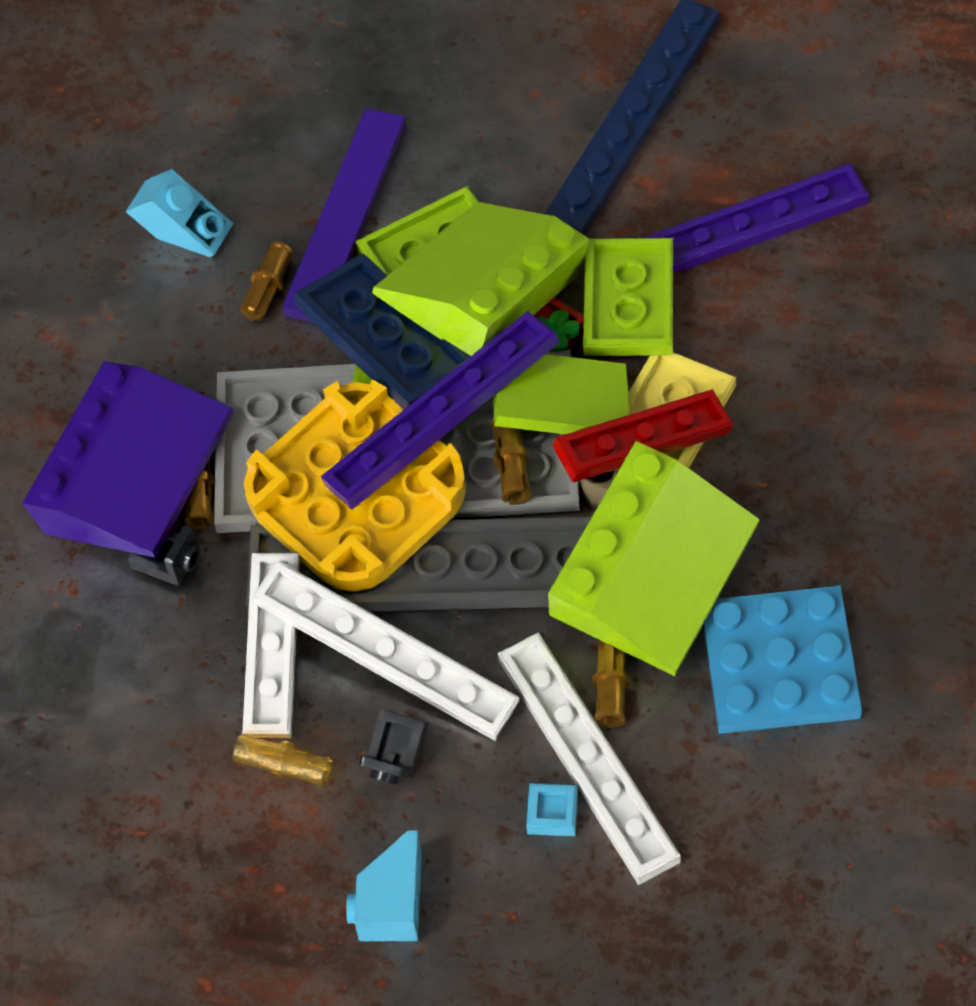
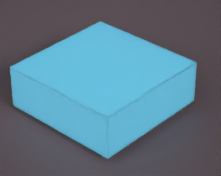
M530 783L526 823L527 834L575 836L578 785Z

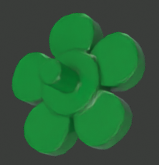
M556 310L552 312L548 319L543 316L536 317L557 334L559 344L551 349L552 351L557 352L566 349L569 346L568 339H573L580 333L579 323L572 320L569 321V315L566 311Z

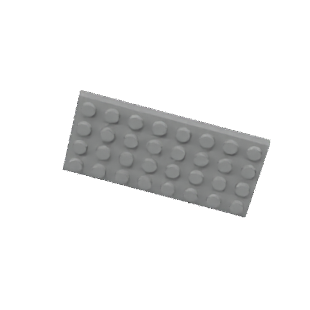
M570 350L549 351L546 353L549 355L571 357ZM356 364L217 372L216 401L231 407L234 411L228 426L216 446L214 525L217 533L251 531V525H261L250 511L245 496L244 480L248 469L246 462L256 449L262 454L316 407L325 398L324 388L337 380L339 385L352 383ZM493 397L440 439L446 446L451 443L459 453L467 487L463 505L452 519L580 511L578 481L572 482L552 447L555 438L565 434L521 429L522 442L524 447L527 448L530 458L527 465V475L532 496L527 502L519 505H510L509 501L503 502L499 470L493 464V453L496 451L491 421L494 418Z

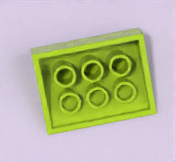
M476 202L374 286L372 294L440 340L443 338L472 356L527 311L535 315L574 281L580 274L590 239L555 216Z
M636 441L548 593L549 616L675 676L754 534L760 519L678 460Z

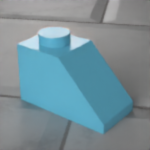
M418 830L407 831L357 875L356 894L347 895L346 915L347 923L355 924L359 941H418L422 858Z

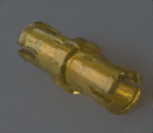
M241 733L237 739L239 743H242V746L235 744L233 752V762L242 763L270 771L273 775L272 777L283 780L288 776L322 788L329 781L324 775H331L333 759L330 757H322L294 749L293 743L287 741L276 744L249 736L246 733Z

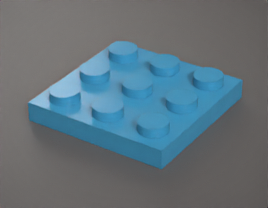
M841 586L717 599L703 624L719 734L861 719L862 708Z

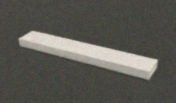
M277 559L252 597V602L494 741L497 740L519 703L520 697Z
M539 632L499 652V663L572 780L578 785L579 791L637 884L640 885L681 863V855Z

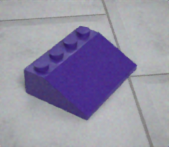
M104 361L22 504L45 535L156 558L228 426L234 411L225 404L144 368Z

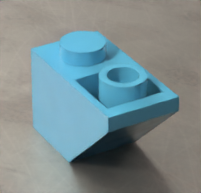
M173 169L145 180L126 210L133 219L155 238L207 257H212L216 254L234 224Z

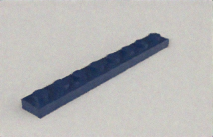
M680 0L544 214L557 217L584 236L587 234L720 22V10L693 0Z

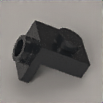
M184 525L180 533L170 530L156 558L131 553L128 561L130 567L134 570L180 586L186 573L192 572L197 566L201 549L198 545L194 528Z
M380 709L368 754L361 755L358 765L371 768L369 777L397 785L399 777L414 778L429 722Z

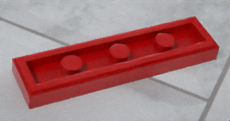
M711 389L555 438L552 447L574 483L621 468L636 441L666 454L730 434L734 424L715 392Z

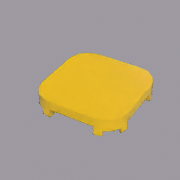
M373 379L370 384L354 382L345 385H339L337 380L323 389L325 398L267 451L262 454L257 449L246 462L248 469L244 480V488L250 511L268 532L291 553H298L300 561L322 581L339 590L356 592L371 589L386 580L446 525L463 505L467 487L459 453L451 443L446 446L438 440L351 510L324 485L321 476L402 412L403 409L389 397L387 387Z

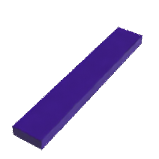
M365 108L282 306L285 317L313 323L294 305L295 292L352 260L356 250L355 241L361 238L406 128L405 116Z
M849 163L643 238H673V274L866 205L868 204L869 194L853 166Z
M527 311L321 476L324 485L353 510L558 345L559 340L556 332Z

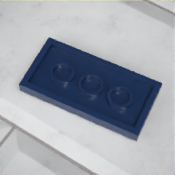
M363 253L296 291L294 305L370 379L387 387L389 397L404 410L467 360L470 355L442 338L440 340L372 294L373 287L387 277V275Z

